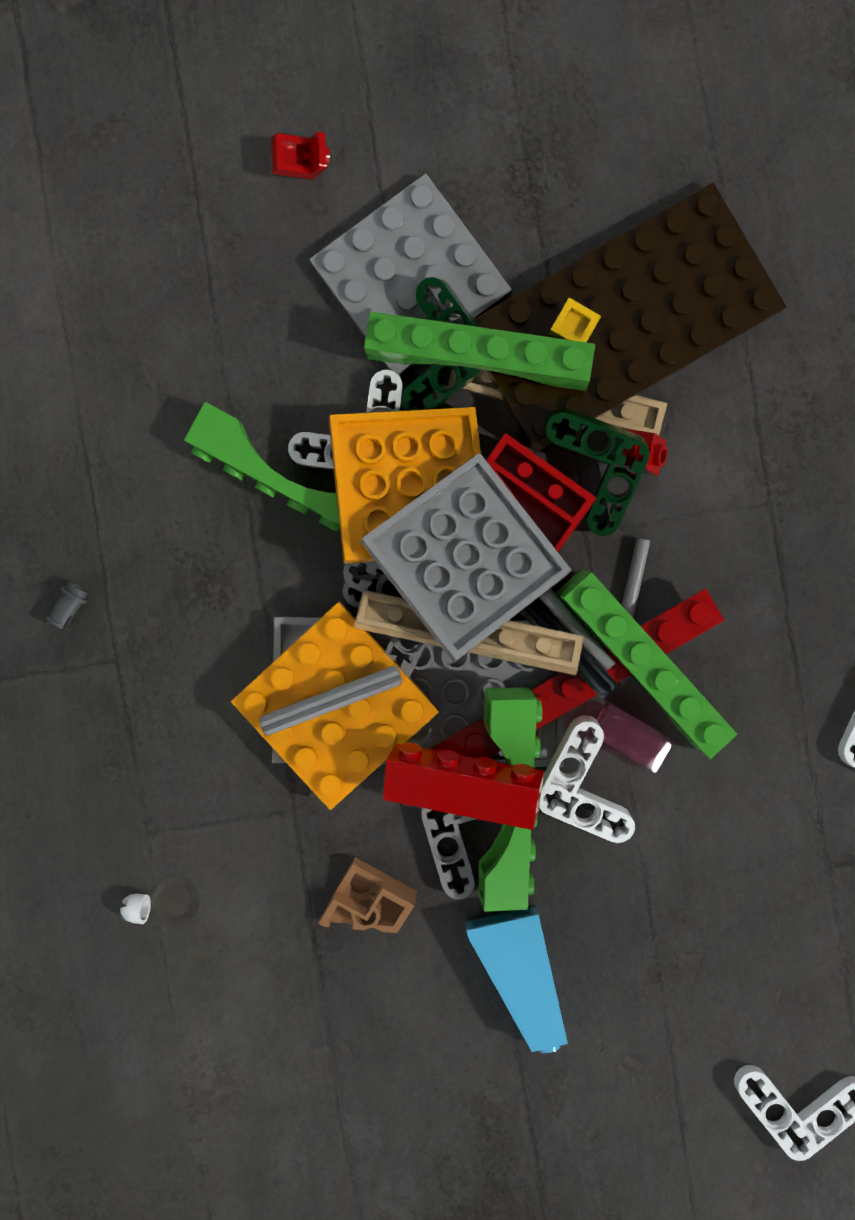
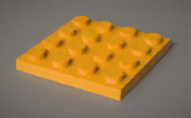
M475 407L337 414L329 416L344 564L374 561L360 543L361 539L478 453L481 454Z
M341 602L333 606L231 701L330 811L387 760L396 743H406L440 711L414 681L401 670L400 666L392 660L368 631L355 628L356 618ZM391 666H396L400 671L402 677L400 686L271 735H265L260 726L259 719L265 714Z

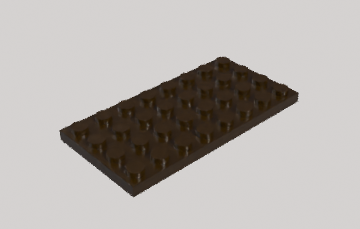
M714 182L473 320L478 327L556 338L549 334L568 298L573 299L601 316L587 340V343L595 344L590 382L586 391L548 386L526 378L486 370L536 454L553 444L547 436L546 423L547 418L554 410L568 408L596 419L780 313L786 308V305ZM563 418L561 423H553L557 426L558 434L563 435L565 430L576 431L569 427L568 419Z

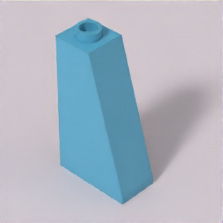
M536 906L528 907V910H513L465 921L467 935L531 1052L551 1053L560 1049L561 1045L568 1044Z

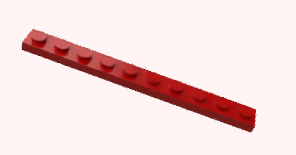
M702 589L640 626L661 650L668 654L725 620L707 589ZM605 646L602 647L615 662L606 672L616 683L629 677L631 673ZM559 672L533 687L531 691L542 704L541 722H536V730L596 696L597 693L578 673L572 675ZM484 716L428 748L437 751L452 750L459 755L473 758L491 757L501 751L484 726Z

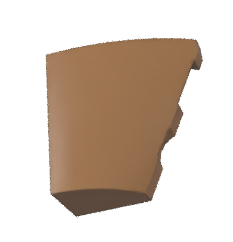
M355 857L331 897L318 924L323 927H329L331 922L353 924L354 930L375 928L381 932L398 933L415 906L418 891Z

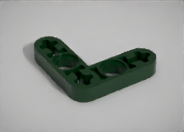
M428 277L418 284L415 292L416 300L429 320L447 322L450 316L458 314L462 317L464 325L478 327L446 281L435 277ZM429 287L440 288L441 291L438 293L439 300L446 306L452 303L453 307L443 311L436 302H428L427 298L430 296ZM442 311V313L437 317L436 313ZM435 364L405 388L401 396V404L405 411L437 409L486 370ZM445 367L452 368L456 373V382L450 388H444L439 382V373ZM432 386L440 394L438 398L436 393H430L423 399L424 408L422 406H413L412 402L416 399L413 394L414 392L425 393Z
M568 408L556 409L551 412L546 423V433L550 441L608 464L594 495L596 500L588 510L587 523L589 529L594 534L599 536L611 535L620 526L647 466L650 456L648 443L638 434ZM563 418L568 419L569 427L577 431L580 429V424L586 425L581 434V442L575 441L576 432L565 430L563 435L558 434L557 426L553 423H561ZM597 430L606 433L609 439L606 446L599 449L593 448L587 443L588 435ZM633 445H637L641 457L634 456L629 465L630 471L623 468L626 462V452L623 450H630ZM615 477L624 478L629 484L627 490L622 494L610 492L607 484L611 479ZM607 500L612 503L610 508V519L612 521L606 520L603 525L598 524V517L596 515L603 514Z

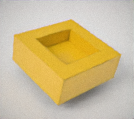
M568 298L549 334L559 339L587 342L601 316L573 299Z

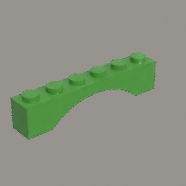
M370 311L364 350L369 360L403 365L438 364L477 368L526 378L548 386L586 391L590 382L595 344Z
M204 402L184 439L185 442L193 446L191 454L208 463L211 462L212 458L217 459L225 464L222 469L224 472L241 481L244 475L257 481L254 488L272 498L278 492L289 498L287 506L304 515L307 514L308 510L313 511L321 516L320 524L338 533L340 524L336 493L309 489L284 478L260 458L249 441L243 424L237 418Z
M584 569L579 570L555 593L574 616L640 683L696 750L711 760L737 735L733 728L592 572Z
M529 687L485 688L484 726L490 737L503 752L506 764H526L534 768L535 758H539L541 752L540 738L536 735V722H541L542 720L541 701L537 700ZM503 824L491 848L479 860L478 896L484 912L528 910V895L534 894L533 874L529 873L530 862H534L536 858L535 842L531 839V830Z

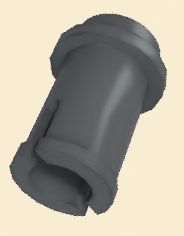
M69 581L67 586L63 585L60 590L63 593L51 612L46 616L48 622L64 630H67L69 623L81 604H86L88 601L86 596L89 592Z

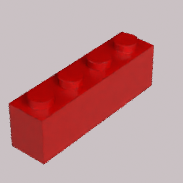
M411 742L396 743L386 760L383 800L533 830L539 812L544 771L535 770L526 764L509 765L499 763L489 757L473 758L463 756L447 749L437 751L422 748L420 745Z

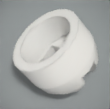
M136 893L125 897L122 903L126 907L120 908L122 917L131 923L144 924L149 917L151 908L149 895Z

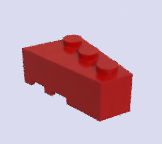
M506 433L486 460L556 551L559 552L594 503L596 497Z

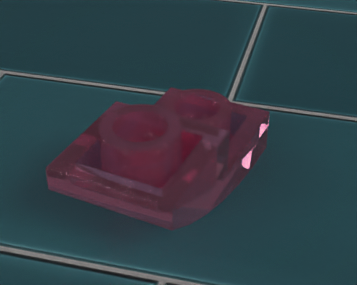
M607 702L597 718L604 733L603 743L617 752L623 753L644 768L657 773L674 741Z

